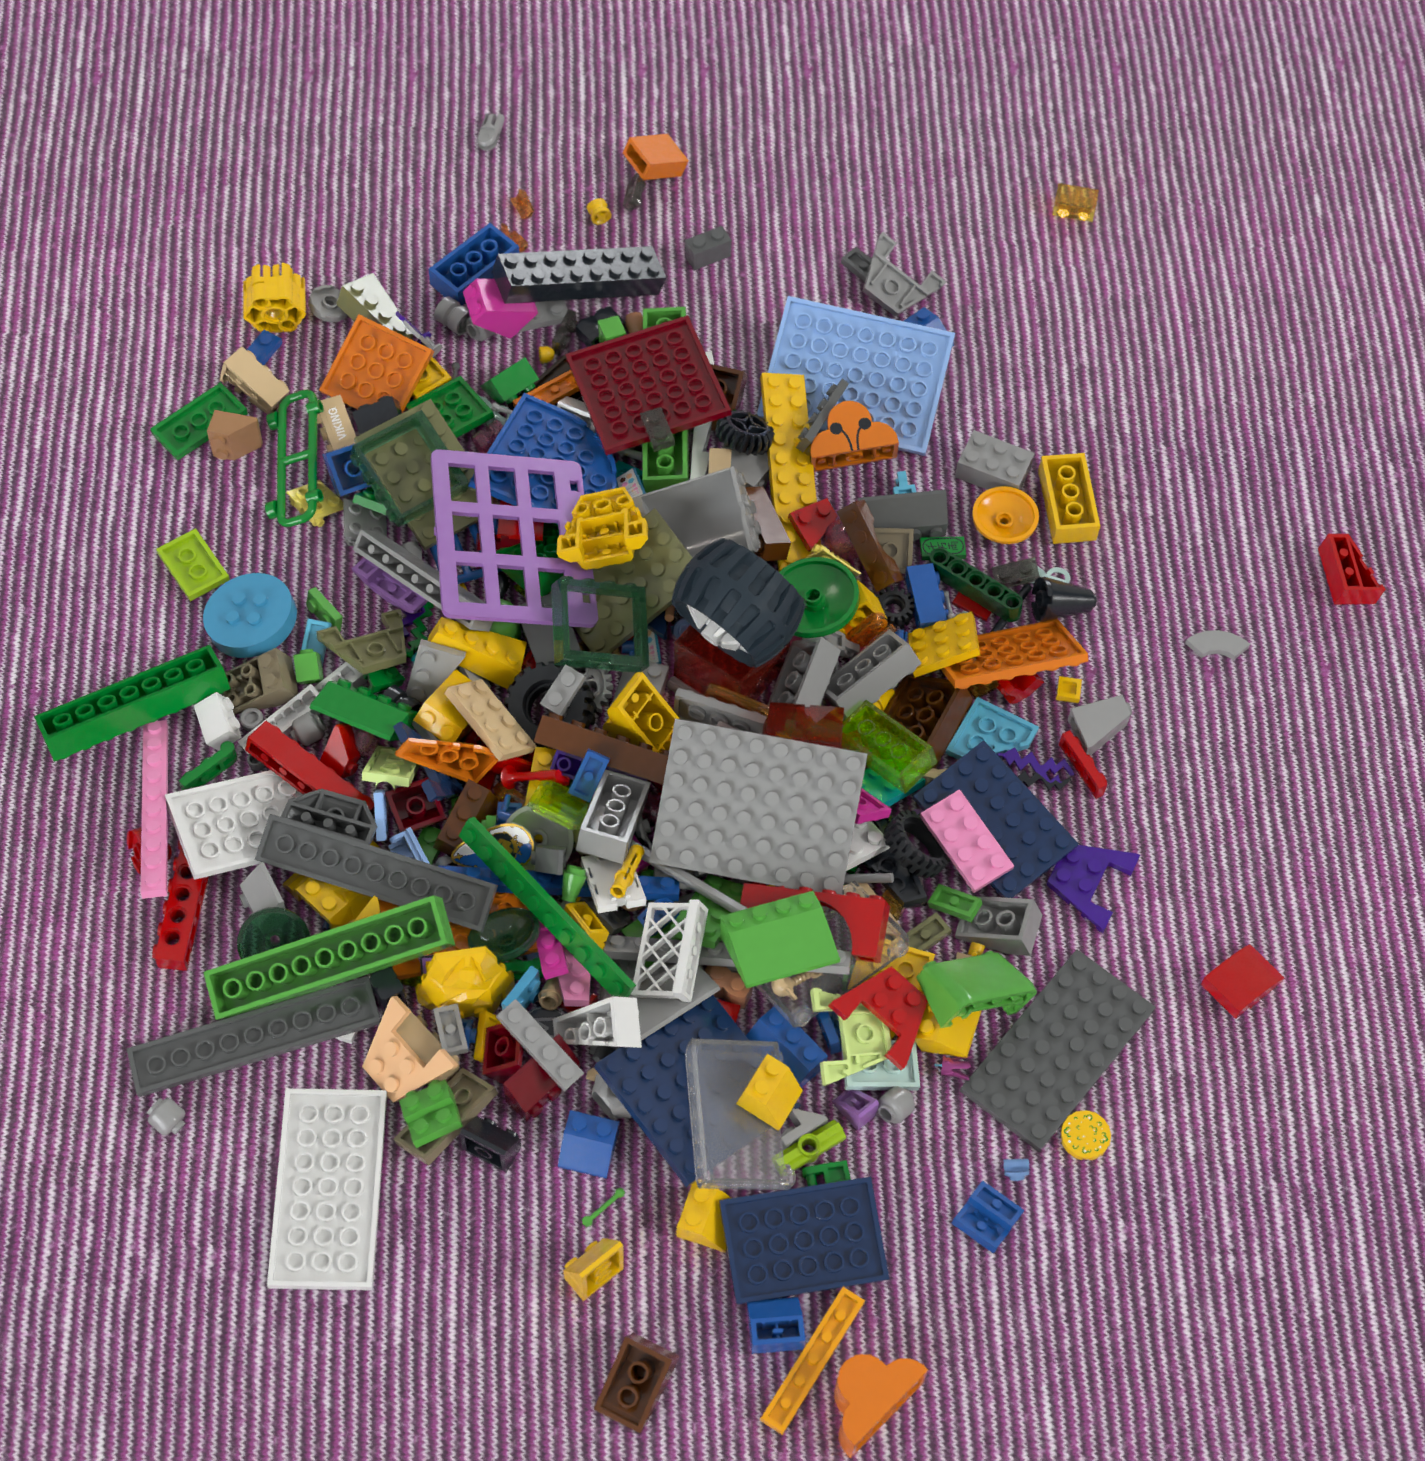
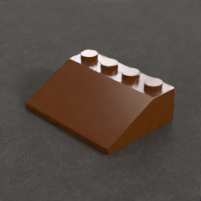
M912 674L906 675L890 700L867 745L869 748L887 756L895 755L912 767L926 770L936 768L973 698L967 688L955 689L948 679L926 676L915 678Z

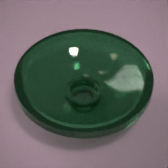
M268 907L254 912L244 921L237 937V951L240 959H244L310 937L311 934L304 920L296 913L281 907ZM276 935L280 938V940L278 942H273L271 940V937Z
M514 907L497 910L488 915L483 932L471 929L468 936L469 948L486 946L497 957V962L512 960L524 954L536 942L540 934L539 920L531 911L524 908Z

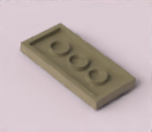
M464 1068L448 1082L453 1091L463 1127L475 1118L498 1094L494 1086ZM407 1124L393 1140L399 1147L429 1166L460 1134L463 1127L416 1148L412 1142Z

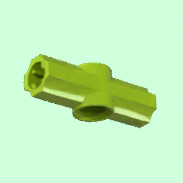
M834 1119L813 1133L802 1135L798 1142L773 1156L771 1162L776 1172L784 1178L803 1165L815 1162L818 1156L846 1140V1135L839 1122ZM811 1145L815 1150L813 1152H806L802 1147Z

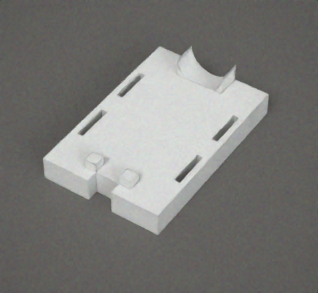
M594 855L581 857V866L586 869V880L598 913L616 911L617 907L625 905L627 909L646 906V897L636 871L634 873V881L627 888L624 897L616 898L610 893V888L615 881L616 871L621 869L623 864Z

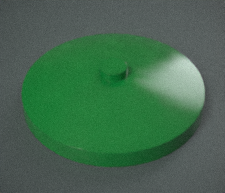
M810 557L795 561L779 572L796 588V591L804 599V613L794 636L816 638L833 634L847 625L855 615L860 601L858 583L853 573L840 562L829 558Z

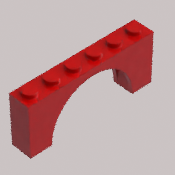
M752 881V884L744 883L740 904L751 908L810 892L813 889L802 886L799 889H790L784 886L773 887ZM823 889L822 892L813 891L821 906L834 910L847 922L852 938L851 955L857 961L881 963L890 905L887 901L878 895H870L869 898H865L853 892H846L845 895H840L828 889Z

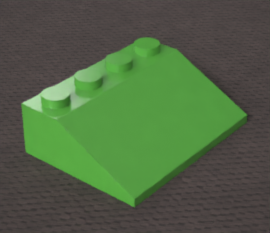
M813 891L720 916V936L746 988L840 962L824 911Z

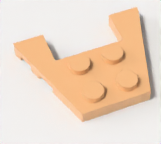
M398 996L390 998L362 1066L382 1090L387 1091V1096L392 1102H399V1100L405 1098L408 1092L418 1091L424 1085L458 1067L457 1062L445 1049H439L426 1065L397 1033V1028L411 1013Z

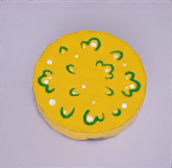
M1087 1110L1076 1111L1069 1115L1062 1125V1145L1067 1153L1076 1159L1095 1160L1102 1156L1110 1145V1127L1105 1119L1095 1112Z

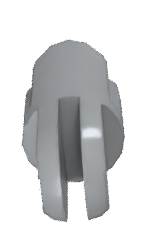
M485 114L477 137L478 146L482 150L490 151L496 147L505 121V117L502 114H498V116L496 114Z

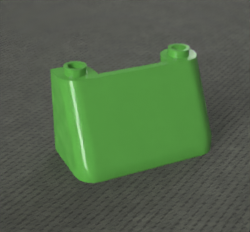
M988 951L978 956L939 963L931 961L923 966V970L916 977L940 1028L950 1027L953 1024V1018L957 1016L966 1019L972 1012L1002 1007L1007 1015L1017 1014L1037 993L1033 983L1000 953H993V951Z

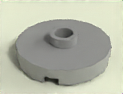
M321 285L312 291L308 305L310 311L316 317L327 322H339L348 316L336 304L340 291L335 289V286Z

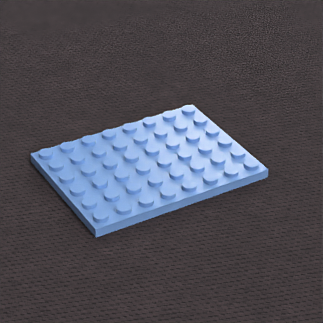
M788 296L768 373L804 375L808 419H810L814 412L818 414L817 406L823 398H828L826 392L833 383L837 385L841 379H844L849 385L836 405L844 401H855L862 404L869 411L872 422H882L893 428L899 441L898 450L925 456L955 333ZM762 396L757 411L760 418H764ZM828 417L819 432L827 430Z

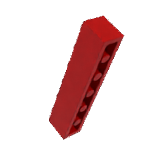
M266 720L248 736L245 751L303 795L315 790L325 789L366 801L373 816L375 810L374 802L369 796L358 791L352 783L345 781L337 775L332 768L324 765L314 754L303 749L297 741L290 739L282 733L277 726L272 725Z

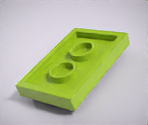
M196 528L156 549L157 554L189 601L230 580L229 575Z

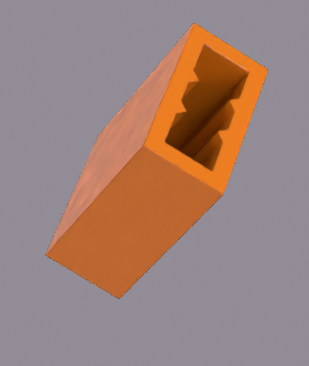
M669 134L629 137L622 152L643 180L681 177L689 162Z

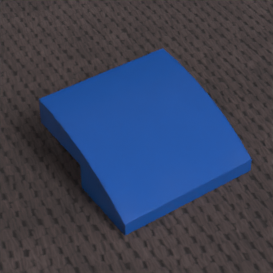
M982 1181L951 1224L994 1254L1025 1210Z

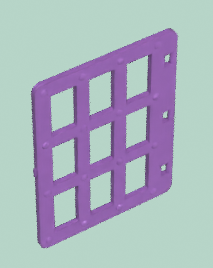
M440 449L433 451L430 460L435 514L434 536H436L441 609L443 615L452 619L594 627L598 621L593 569L585 570L577 562L570 563L561 558L537 557L533 522L558 523L559 535L565 534V524L567 521L571 523L573 519L572 511L580 496L584 495L581 466L575 461ZM449 467L474 469L477 503L451 501ZM489 470L514 472L517 506L491 503ZM528 473L553 475L556 509L535 508L531 506ZM570 484H577V491H571ZM452 515L478 517L481 552L455 551ZM493 518L518 520L521 555L496 554ZM456 565L482 567L485 604L459 602ZM497 568L523 570L526 606L500 604ZM538 571L564 574L567 609L542 608ZM582 595H589L590 603H583Z

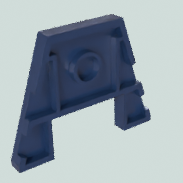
M401 721L393 726L401 744L408 738L423 739L421 735ZM424 767L429 779L421 785L429 802L460 796L463 791L462 780Z

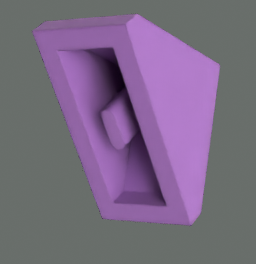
M845 1090L832 1101L857 1131L876 1116L879 1106L877 1099L859 1090Z

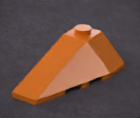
M408 738L395 752L396 756L465 782L470 779L475 783H478L498 762V759L489 748L462 742Z

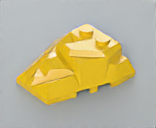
M625 487L581 495L572 511L573 519L571 523L570 521L566 522L565 534L559 535L557 539V555L559 558L570 563L577 562L585 570L599 569L604 566L631 561L634 558V551L641 549L648 540L647 521L645 518H642L638 507H635L634 501Z
M372 840L371 846L381 848ZM294 873L282 884L298 901L303 899L330 924L331 929L354 922L372 899L370 896L298 873Z
M486 946L435 953L427 966L428 974L421 976L422 984H417L415 989L418 1003L429 1010L458 1003L462 1019L471 1016L479 1018L480 1012L488 1011L494 1013L498 1009L501 1000L505 999L514 988L515 981L514 973L511 970L506 972L505 964H498L497 957Z

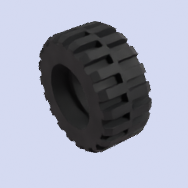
M549 661L548 665H545L543 662L536 663V668L534 669L529 666L523 669L524 675L520 677L517 674L514 678L515 685H509L507 689L510 695L504 698V705L533 742L538 726L531 719L532 705L540 694L550 689L565 666L563 663L558 665L557 662ZM584 681L571 701L568 714L562 721L571 724L573 719L585 723V729L590 730V724H595L596 718L593 713L597 712V705L594 702V693L586 681ZM534 742L535 745H536V747L554 749V748H551V747H548V746H545V745H542V744H539V743Z

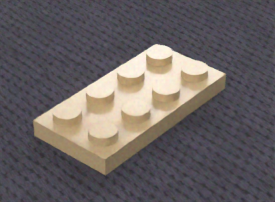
M482 679L447 688L444 694L499 761L534 751L536 748L535 743Z

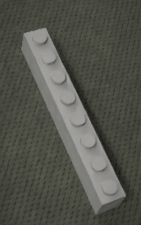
M360 530L353 547L354 551L441 609L439 571L382 533ZM458 585L459 602L485 604L484 601ZM456 619L470 630L489 632L493 621Z

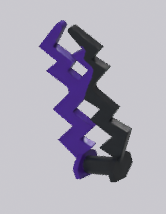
M1015 747L1005 753H996L1002 761L1006 760L1008 766L1014 761L1019 771L1027 764H1030L1035 772L1030 778L1026 771L1018 776L1027 787H1030L1040 779L1048 791L1054 785L1059 791L1071 781V778L1060 781L1059 775H1056L1050 780L1046 772L1050 770L1054 775L1063 767L1070 776L1074 775L1065 758L1056 765L1051 757L1044 765H1040L1032 751L1023 759H1021Z

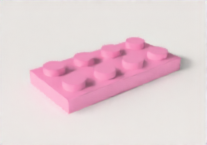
M960 789L920 813V818L973 893L1014 868L1011 860Z

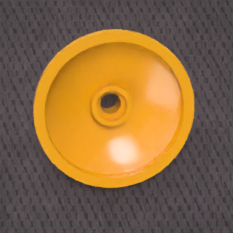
M1000 486L986 490L976 499L972 510V518L977 530L987 539L1000 544H1015L1026 540L1034 533L1039 521V511L1033 499L1025 492L1013 487Z

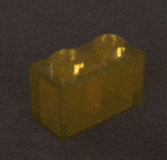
M1058 183L1052 215L1093 222L1099 190Z

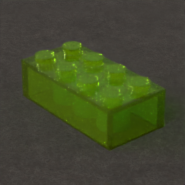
M867 700L834 730L840 747L846 750L868 753L866 766L904 794L937 763L931 745Z

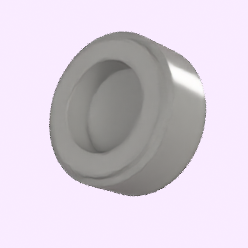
M257 708L245 709L240 715L241 726L248 732L264 721L262 712Z

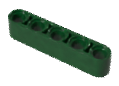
M936 548L930 552L929 564L933 563L935 572L938 571L942 582L1005 621L1015 622L1020 619L1023 599L1019 594L943 548Z

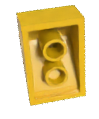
M603 1238L599 1242L594 1241L586 1247L585 1253L582 1256L572 1258L564 1266V1279L583 1301L624 1269L623 1244L620 1241Z

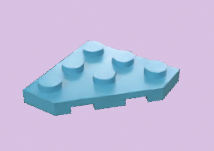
M977 697L948 745L945 754L959 760L983 740L995 753H1005L1014 747L1017 751L1025 750L1031 745L1039 730V726Z

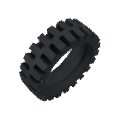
M901 811L884 829L885 844L890 847L888 849L889 852L895 854L894 859L896 861L900 860L902 862V867L905 868L907 866L908 871L912 874L915 872L916 876L921 877L923 875L924 878H933L951 861L920 818V813L917 815L916 811ZM905 831L918 838L927 848L931 857L918 850L908 839Z

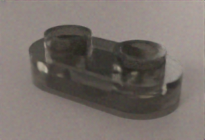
M638 173L631 178L623 201V207L629 211L639 208L642 202L641 194L646 187L645 180Z

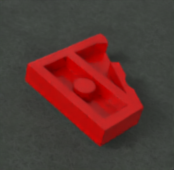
M828 498L793 511L788 515V519L808 552H811L813 546L818 543L838 517Z

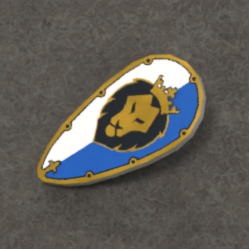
M503 823L487 828L491 835L522 867L531 860L532 850L535 851L534 840L531 833L524 826L517 823ZM464 841L451 854L452 861L462 867L489 868Z

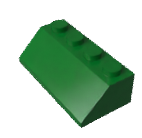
M339 678L338 681H328L309 707L312 710L388 741L399 740L393 726L400 721L414 730L412 723L418 713L411 710V705L402 702L396 704L391 702L392 698L382 694L376 696L371 694V689L362 686L356 688L351 686V681Z

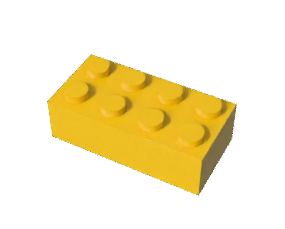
M1085 453L1041 456L1038 474L1053 544L1096 541L1100 529V521Z

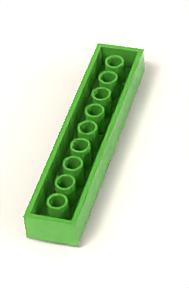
M686 307L643 309V329L686 316ZM688 429L643 444V487L646 493L689 480Z
M433 895L203 973L215 1019L223 1020L310 994L455 946L443 899Z

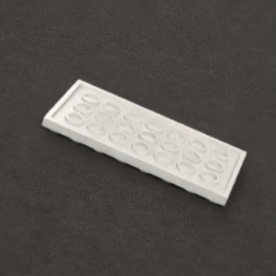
M286 1088L267 1287L269 1289L373 1290L387 1106L386 1090Z

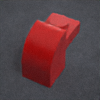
M1037 673L1030 676L1020 675L1015 676L1011 680H997L999 685L996 688L1010 704H1016L1035 692L1044 681Z

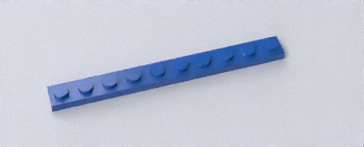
M438 865L441 868L498 885L496 892L513 893L490 868ZM526 870L549 895L562 896L563 875ZM638 876L646 900L668 898L679 902L680 882L672 877ZM585 880L581 888L579 897H592L587 880Z

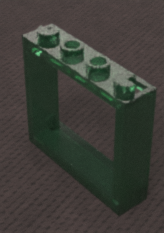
M422 410L352 445L351 461L356 467L359 466L363 472L362 477L368 486H372L375 491L374 496L379 504L383 503L386 508L387 517L391 522H395L397 527L434 509L433 497L401 513L364 455L415 428L431 452L438 449L448 450ZM449 467V480L453 485L450 488L451 499L467 491L469 481L460 467Z
M562 576L551 585L554 665L565 666L566 664L569 667L633 673L642 672L650 666L646 587L637 586L635 583L616 584L615 581L595 582L592 578L577 580L573 579L572 576ZM567 591L632 598L635 656L570 650Z

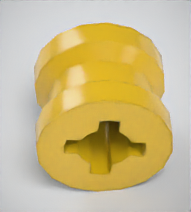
M597 198L588 203L587 211L591 215V220L594 224L601 225L610 220L611 212L607 208V203L604 199Z

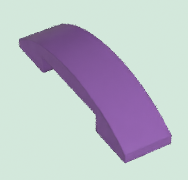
M363 558L352 567V571L370 589L393 606L405 612L414 614L428 602V600L366 558Z

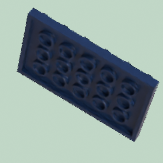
M984 740L913 795L912 798L925 811L960 789L1014 865L1011 871L990 883L1002 898H1015L1079 844Z
M871 1177L719 1201L736 1305L888 1281L890 1279Z

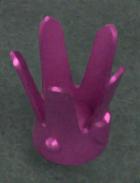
M943 1056L942 1064H934V1066L942 1067L941 1075L954 1076L970 1081L969 1076L952 1070L969 1069L971 1067V1062L957 1061L959 1059H966L964 1057L949 1058Z

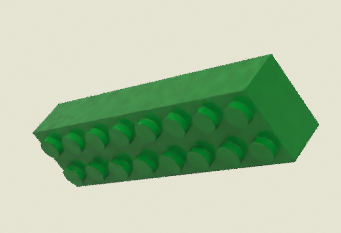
M207 645L34 716L55 762L60 759H66L70 755L82 750H88L101 742L112 740L114 737L125 732H131L142 725L155 722L166 715L177 713L181 709L195 705L216 692L222 694L231 688L222 664L212 647Z

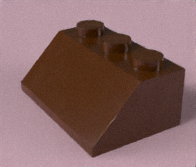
M468 779L433 848L451 857L452 852L463 842L459 834L467 819L475 817L481 823L482 819L486 820V815H497L498 802L500 801L489 789Z

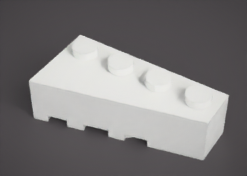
M612 996L553 1019L554 1037L559 1033L567 1044L642 1048L637 998Z

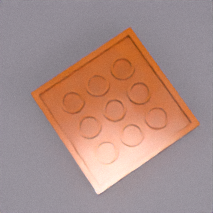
M358 314L319 391L329 397L341 395L343 403L356 410L362 405H371L378 402V399L381 397L393 396L399 402L403 413L434 351Z

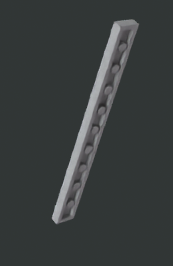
M608 935L604 952L611 959L637 961L642 937ZM650 938L649 943L653 946L660 939ZM670 939L669 941L673 946H676L682 940ZM666 942L656 950V953L661 958L671 950V947ZM718 943L715 949L701 947L698 965L736 967L724 943ZM837 950L840 957L839 963L807 972L849 975L852 951ZM652 954L645 961L657 962L658 959ZM673 955L666 963H678L677 955Z

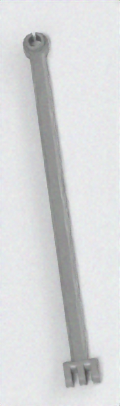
M558 795L556 799H553L552 807L559 810L562 814L564 812L569 814L581 824L583 823L587 813L572 804L568 796ZM632 840L629 849L634 844H640ZM642 846L645 853L641 859L731 913L747 909V907L681 868L649 862L651 851Z

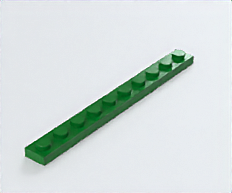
M475 817L467 819L459 837L611 996L629 997L636 984Z

